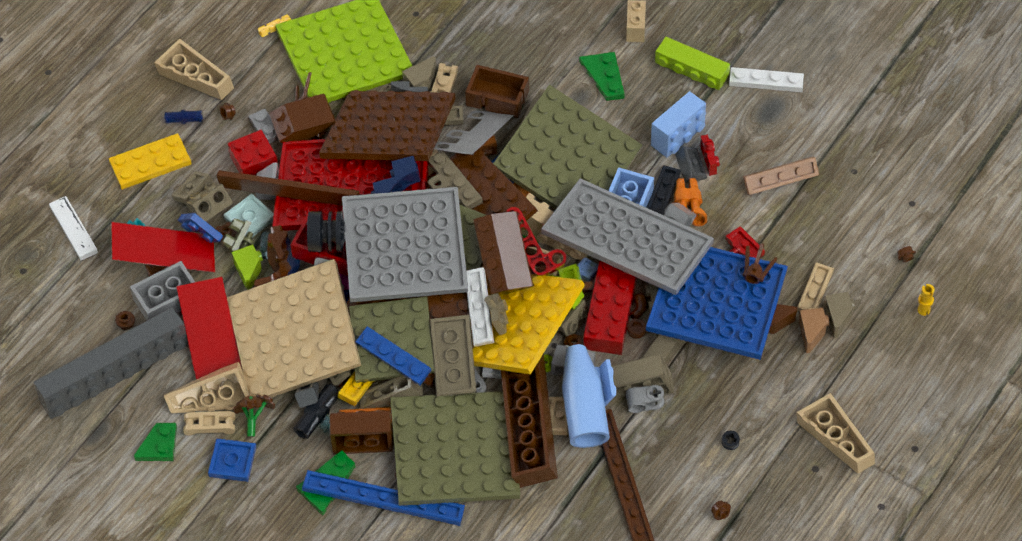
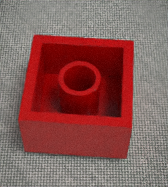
M262 129L228 143L230 158L239 173L256 176L258 172L272 163L278 164L277 156Z

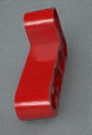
M517 207L507 209L506 212L517 211L521 230L528 232L527 237L523 238L525 250L528 247H535L537 249L535 255L527 254L532 273L537 276H548L563 268L566 264V254L564 251L555 249L544 255L520 209ZM555 255H560L563 257V261L556 264L552 261V258ZM537 264H544L546 269L540 273L535 270V266Z

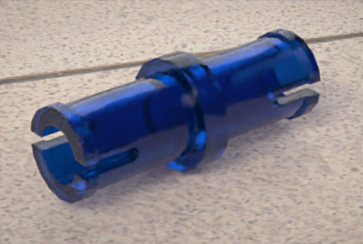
M184 109L180 112H165L164 119H166V124L202 122L203 114L202 110L186 111Z

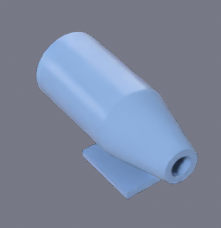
M581 344L572 345L566 349L562 393L570 444L574 447L588 448L601 445L610 438L605 406L616 396V386L613 381L614 371L611 367L610 359H606L599 367H594L586 347Z

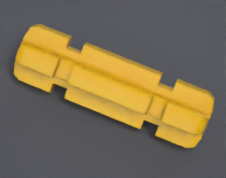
M286 14L281 19H275L267 23L266 26L259 27L258 33L261 37L269 35V32L271 34L276 31V24L289 21L291 18Z

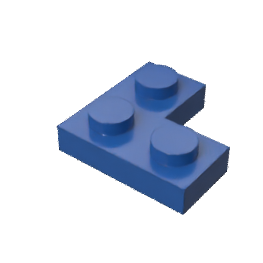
M196 213L181 214L178 219L183 229L188 232L199 231L203 234L202 238L209 243L220 242L223 237L221 233Z

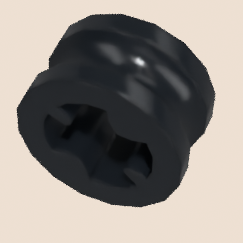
M726 431L722 435V446L727 450H735L739 446L740 437L735 431ZM730 437L734 438L732 444L727 443Z

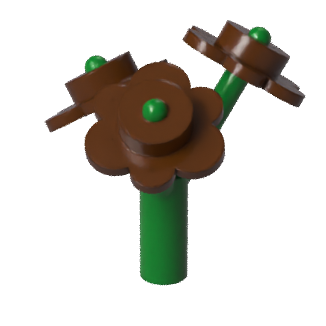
M268 395L246 396L233 407L235 414L245 413L248 419L247 437H255L256 419L264 407L274 410L275 404ZM254 407H255V408H258V407H259V409L257 410V412H256L255 415H254L253 408H254Z

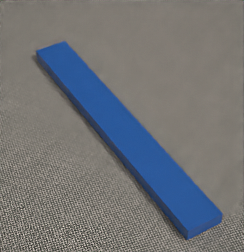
M307 470L302 486V491L458 526L461 525L465 505L458 503L399 506L398 490Z

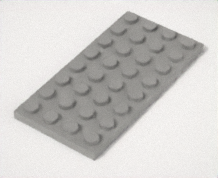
M581 178L541 228V234L674 295H677L714 243L713 237Z

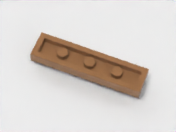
M812 156L745 175L743 178L747 194L751 195L818 176L819 171L816 158Z

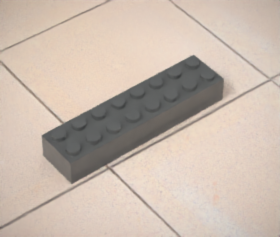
M172 307L39 378L33 383L41 405L50 419L60 416L65 411L79 406L87 399L97 396L100 392L114 387L122 380L128 379L135 373L149 368L157 361L167 358L168 355L182 350L185 346L189 345L184 323Z

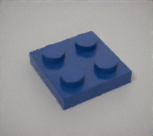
M216 439L208 471L209 477L248 482L256 452V443Z

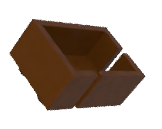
M476 65L465 91L466 106L481 110L482 107H485L486 111L514 115V118H519L523 103H525L529 93V77Z

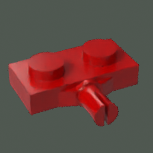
M708 134L701 135L700 149L709 176L717 175V167L720 166L718 156L714 155V143L709 139Z
M741 226L726 235L725 240L733 247L729 252L745 255L746 246H749L750 257L756 258L760 245ZM763 249V252H762L761 257L765 255V250H764V249Z

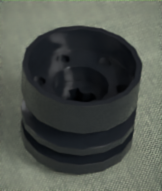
M309 211L307 218L308 251L322 252L324 243H326L329 252H333L334 244H336L337 252H342L346 232L343 212L337 211L336 220H334L333 212L329 211L327 220H324L322 211Z

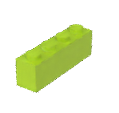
M665 37L655 51V63L717 90L721 89L730 75L729 63L669 37Z

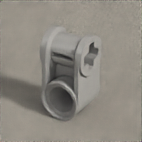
M659 385L633 387L626 391L628 410L631 413L658 410L664 405V390Z

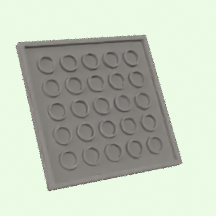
M458 187L342 196L343 216L346 224L345 242L350 302L468 292Z

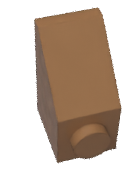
M823 308L800 310L799 325L806 353H810L824 337L826 327L829 326V317L824 314Z

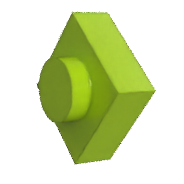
M577 264L558 270L560 277L581 280Z

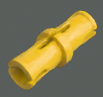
M926 284V287L923 285L921 294L918 297V313L922 316L930 313L931 306L934 303L933 294L935 289L931 284Z

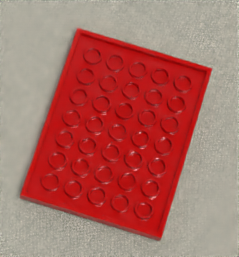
M325 139L289 141L282 144L278 179L357 190L360 195H366L374 191V182L392 178L390 170L393 169L392 161L395 160L320 159L319 152ZM416 161L421 181L410 185L403 191L427 189L428 161ZM276 196L272 227L281 225L283 231L299 230L309 211H322L324 220H327L329 211H332L334 220H336L337 211L343 212V206Z

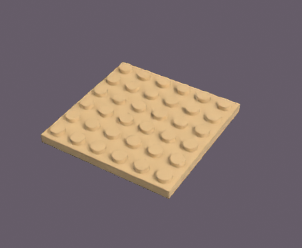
M334 259L227 297L249 395L256 396L260 394L263 396L265 394L272 398L362 366L337 262Z

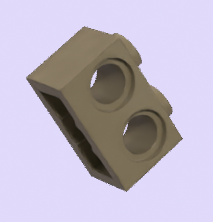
M212 182L206 185L205 190L191 195L190 200L185 204L191 213H196L204 221H208L233 204L223 184ZM217 192L218 198L214 201L213 196ZM202 202L203 208L199 211L198 206Z

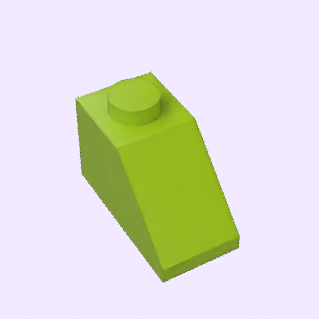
M253 244L232 252L234 265L246 290L252 289L255 280H257L262 270V255L259 250H255Z

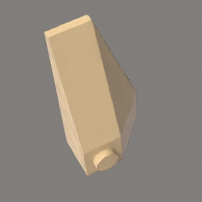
M239 362L216 370L164 394L171 413L233 410L237 402L246 396H250Z

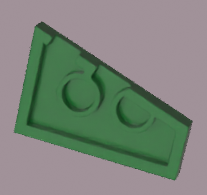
M615 52L579 57V62L582 66L584 65L588 75L593 78L596 87L606 101L624 99L625 94Z
M341 450L315 472L348 479L356 466L355 462ZM302 481L296 486L297 491L323 516L327 511L328 505L335 498L302 491L304 483Z

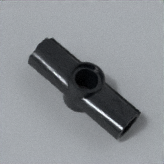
M326 384L319 393L317 403L305 407L304 415L293 428L298 437L308 439L317 426L327 420L331 407L338 399L339 390L335 386Z

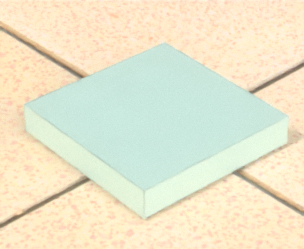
M251 193L226 212L223 217L227 222H232L234 218L252 222L245 237L248 232H252V237H254L273 222L274 213Z

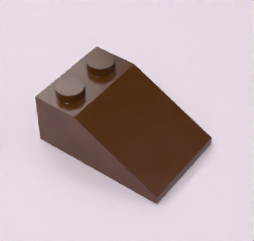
M324 93L283 104L269 113L278 139L282 144L289 141L309 140L336 122Z

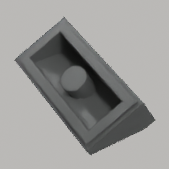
M682 146L677 151L676 158L685 183H689V178H695L697 181L707 179L698 149Z

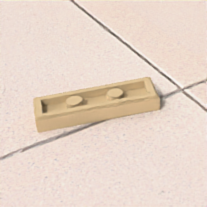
M815 263L797 306V311L819 308L833 275L834 268Z

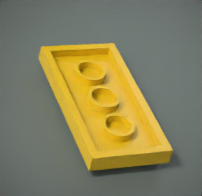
M178 133L109 158L110 165L122 190L192 164Z

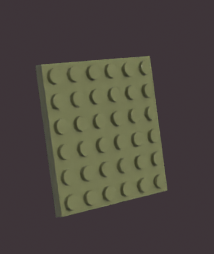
M549 85L493 164L508 179L554 209H557L580 178L609 191L618 167L627 169L641 149L642 144Z
M503 391L437 397V395L390 397L399 506L520 499V485L513 480L511 475Z

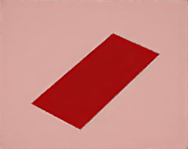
M111 222L112 260L167 267L182 261L186 269L215 272L214 242L209 243L204 240L201 233Z
M217 277L176 286L196 380L237 362L240 363L242 368L223 278Z

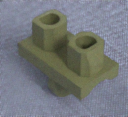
M236 218L232 220L229 228L237 232L236 236L232 237L225 234L221 241V244L228 248L227 252L232 254V252L238 250L241 242L243 244L240 249L255 244L251 240L252 232H248L245 237L252 222Z

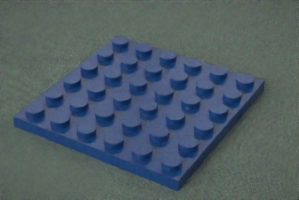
M710 247L677 295L661 288L658 289L646 325V331L761 360L788 266L775 263L766 274L763 282L759 281L758 284H751L743 277L745 255ZM749 257V266L755 262L756 258ZM760 259L759 265L762 267V271L766 269L770 261Z

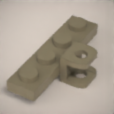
M444 151L430 157L428 165L437 174L428 181V185L432 189L458 187L459 203L470 209L483 203L480 194Z

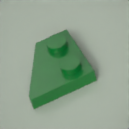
M156 423L134 454L135 461H174L177 424Z

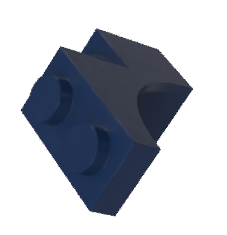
M414 156L392 161L393 169L390 170L392 178L374 182V191H371V194L402 192L410 185L420 182L418 165Z

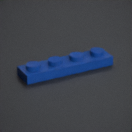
M368 326L356 340L358 346L419 386H421L432 371L429 366Z

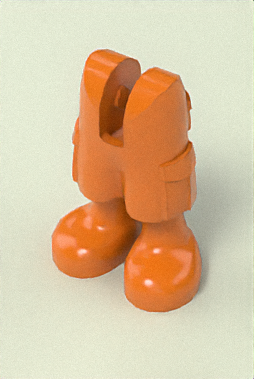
M678 178L676 181L674 203H680L686 208L687 206L691 207V211L696 214L692 222L694 226L705 225L707 223V214L700 208L703 201L697 180L689 178V188H686L684 178Z

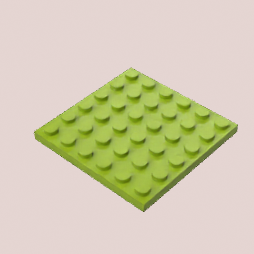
M354 0L275 25L276 31L303 87H305L308 73H312L307 92L308 97L324 93L328 102L347 97L348 93L354 90L367 91L403 79V71L412 67L379 0Z

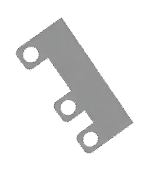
M478 110L472 111L467 115L468 118L482 120L470 131L451 130L446 134V137L458 138L460 140L456 144L438 142L434 149L472 155L514 115ZM473 113H483V114H484V115L481 116V117H474V116H472ZM453 132H462V133H463L461 136H452V135H451V133H453ZM440 144L449 145V147L445 149L438 148L437 146Z

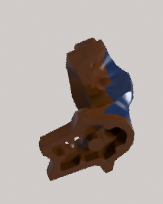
M281 225L271 227V234H268L267 257L274 273L271 276L255 280V287L298 272L300 260L292 257L287 230L283 231Z

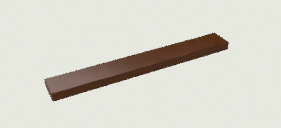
M221 170L216 175L219 184H223L224 188L340 206H343L342 196L360 195L357 190Z
M612 409L606 410L610 438L601 446L632 541H654Z

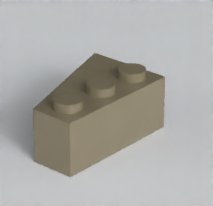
M661 354L611 366L614 371L613 381L616 386V396L614 398L626 397V391L630 388L652 385L661 386L664 391L668 390V394L674 393L672 373Z

